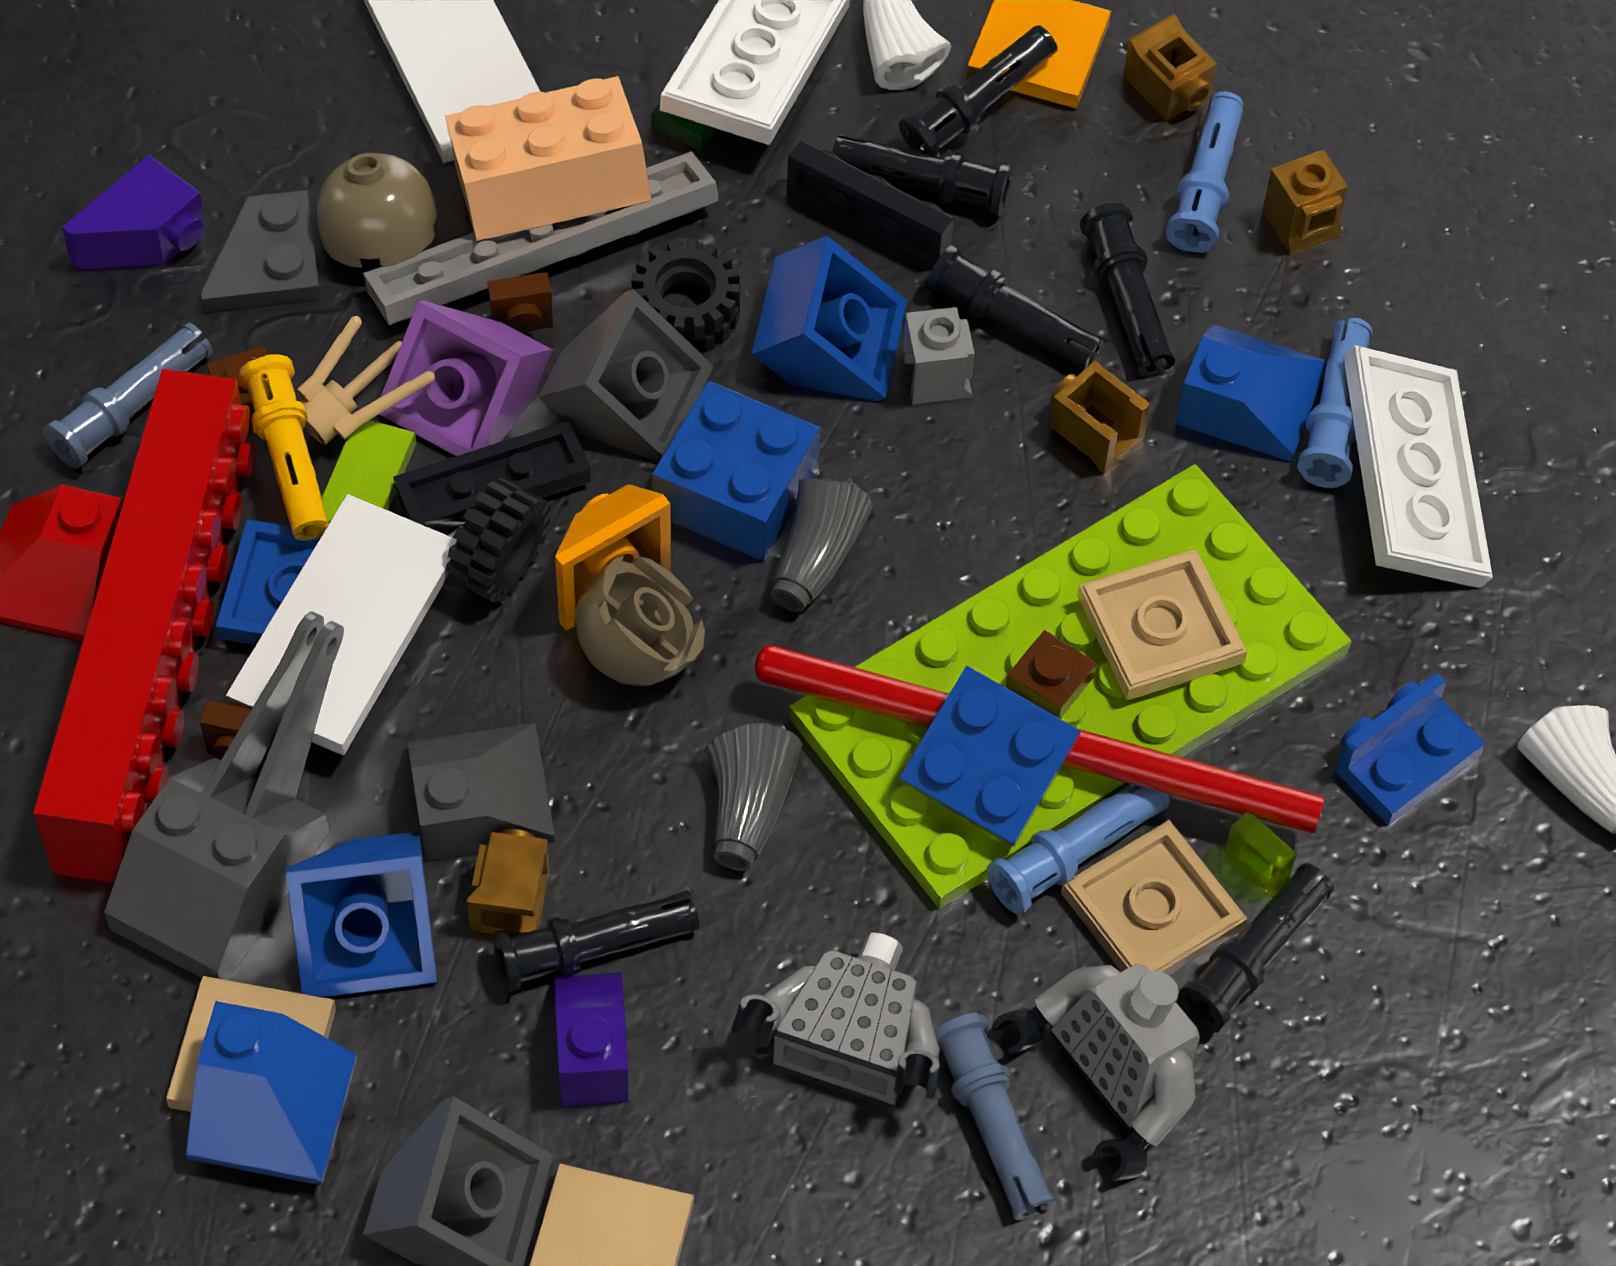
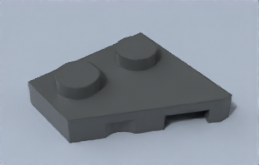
M308 190L247 197L201 291L204 313L321 300Z

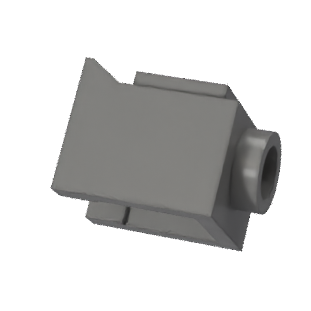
M957 307L906 313L902 357L904 365L914 364L910 393L912 405L972 398L969 378H972L975 353L967 319H959Z

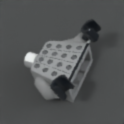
M868 933L864 938L857 958L835 950L827 951L817 966H803L767 991L763 996L753 994L742 998L731 1031L737 1033L741 1028H752L759 1032L757 1045L765 1048L770 1043L773 1031L777 1029L774 1037L773 1064L895 1105L898 1093L902 1094V1088L910 1084L925 1088L926 1098L933 1099L935 1097L940 1066L938 1042L929 1008L921 1001L915 999L917 981L909 975L895 971L903 947L894 938L881 933Z
M1135 964L1122 972H1119L1111 965L1076 969L1035 998L1037 1006L1031 1010L1021 1008L1002 1014L996 1018L992 1025L993 1032L1003 1029L1014 1022L1019 1026L1021 1030L1020 1041L1017 1045L1006 1050L1007 1053H1017L1036 1046L1042 1040L1044 1033L1043 1025L1049 1022L1054 1026L1049 1034L1125 1129L1130 1131L1134 1128L1127 1138L1101 1141L1093 1152V1162L1095 1164L1109 1163L1120 1153L1121 1166L1113 1174L1111 1181L1128 1180L1140 1176L1147 1166L1148 1157L1145 1148L1149 1143L1157 1146L1191 1108L1195 1100L1192 1061L1200 1039L1198 1029L1176 1003L1179 990L1175 980L1164 972L1150 971L1141 964Z

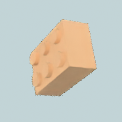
M619 76L608 79H590L577 86L546 93L533 92L520 99L494 105H476L462 112L445 116L456 171L476 241L652 201L642 141Z

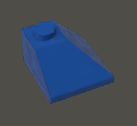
M1214 324L1202 336L1184 381L1175 424L1292 462L1306 426L1308 414L1312 410L1323 381L1327 361Z
M419 831L353 839L286 868L302 994L328 997L437 982Z
M215 1001L196 1065L186 1150L187 1159L323 1185L355 1070L356 1054L285 1014Z

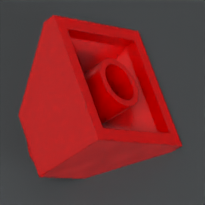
M59 485L11 505L0 531V623L79 641L84 640L122 509V498Z

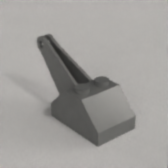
M314 611L308 612L296 627L281 661L222 760L212 758L169 778L131 833L104 912L111 931L201 978L202 976L229 980L288 894L286 868L313 857L330 833L327 815L295 798L331 670L344 635V627L330 621L324 626V617ZM274 737L260 776L256 779L254 775Z

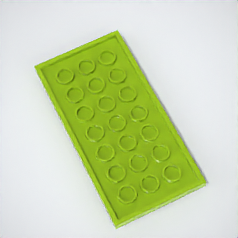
M1194 464L855 666V668L950 693L967 665L1006 687L1008 673L1043 630H1046L1097 663L1095 677L1062 716L1061 720L1081 730L1183 757L1348 654L1351 640L1202 470ZM1196 549L1247 650L1245 663L1126 701L1077 597L1079 585ZM807 695L789 706V719L939 909L989 879L987 866L995 859L1003 858L1007 860L1030 845V839L1035 833L1041 830H1053L1056 832L1082 816L1083 813L1129 785L1126 782L1063 765L1015 847L900 781L899 777L929 728Z

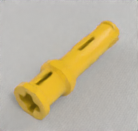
M279 354L266 355L247 362L239 370L238 377L241 387L249 391L255 411L251 417L253 431L267 442L292 533L299 541H310L322 537L329 522L302 431L308 419L305 405L297 401L291 379L295 371L292 360L287 356Z

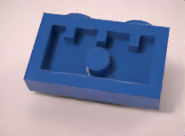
M1438 673L1421 685H1418L1415 681L1406 684L1392 697L1385 712L1374 720L1369 716L1359 719L1345 732L1340 741L1343 749L1335 772L1388 826L1480 757L1486 744L1441 699L1447 682Z

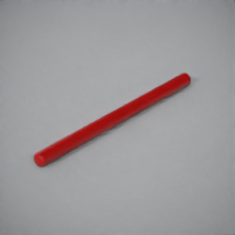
M767 645L762 648L755 660L756 677L763 683L927 728L930 727L950 694L775 645ZM1081 730L1079 739L1063 764L1071 768L1314 835L1325 796L1085 730Z

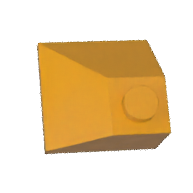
M627 484L612 494L605 493L594 497L583 507L582 511L575 514L555 555L559 622L566 631L575 626L576 609L580 595L595 576L613 559L624 556L622 561L632 563L639 556L645 557L671 571L670 502L663 494Z

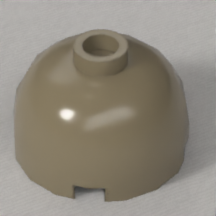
M379 153L359 154L346 160L330 172L320 188L316 201L318 230L322 246L332 259L349 267L362 268L360 259L379 258L381 267L396 265L415 257L430 245L435 237L434 223L438 222V214L429 183L409 161L402 158Z
M624 556L617 557L595 576L580 595L574 623L580 646L595 668L620 684L639 687L666 681L681 672L702 651L705 636L703 621L700 619L694 625L692 616L686 608L694 600L687 588L669 570L649 558L639 556L632 563L622 561Z

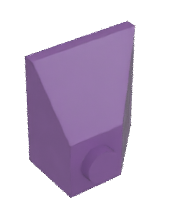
M418 301L381 397L426 371H432L435 374V379L432 383L379 415L409 431L415 432L416 435L455 456L501 442L531 404L553 349L501 322L431 302Z

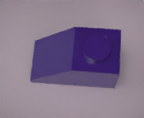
M147 155L62 227L70 262L79 270L165 265L181 250H188L195 245L202 232L207 229L200 192L150 155Z
M622 972L555 977L557 1043L562 1106L630 1102Z

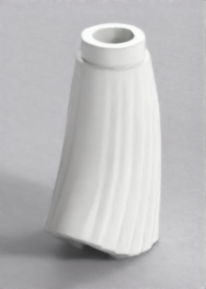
M863 0L864 25L875 81L881 88L905 90L916 87L940 68L951 50L950 42L936 33L923 20L911 0Z
M1590 705L1555 707L1526 731L1519 741L1517 748L1577 808L1607 831L1616 834V754L1612 747L1609 733L1608 711L1604 708Z

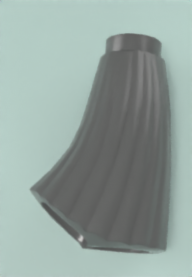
M829 478L799 479L791 531L773 581L774 586L770 592L772 599L784 609L792 612H802L806 605L811 603L833 578L849 553L873 510V502L858 484L851 480L832 481Z
M749 723L722 733L714 738L704 749V753L718 783L719 801L714 842L716 849L713 857L719 864L733 870L747 871L751 869L753 860L758 858L778 818L802 749V742L794 733L770 724Z

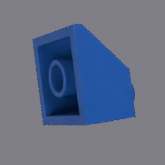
M826 235L775 257L751 355L793 387L872 401L885 399L908 300Z

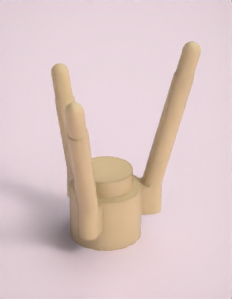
M353 316L312 376L297 388V391L303 397L300 402L305 405L308 416L305 429L323 445H327L337 434L345 440L360 425L413 395L435 379V374L432 371H426L351 414L357 408L353 398L392 364L402 344V341H397L344 388L334 380H331L324 387L323 383L362 324V320L358 316Z

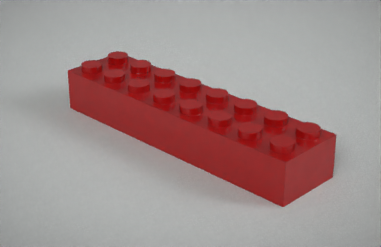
M162 369L33 812L53 874L115 883L134 827L169 779L168 767L164 766L168 748H177L181 741L184 712L179 708L184 691L192 692L194 690L198 677L199 657L198 654H195L199 636L207 637L212 626L214 603L212 599H209L214 582H223L227 570L228 547L224 545L228 529L236 530L241 518L243 500L241 492H238L242 477L250 478L255 467L256 441L248 440L247 436L250 424V408L241 404L237 379Z

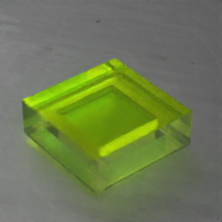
M1248 812L1231 826L1225 855L1267 893L1274 897L1290 879L1296 856L1295 851L1254 815Z

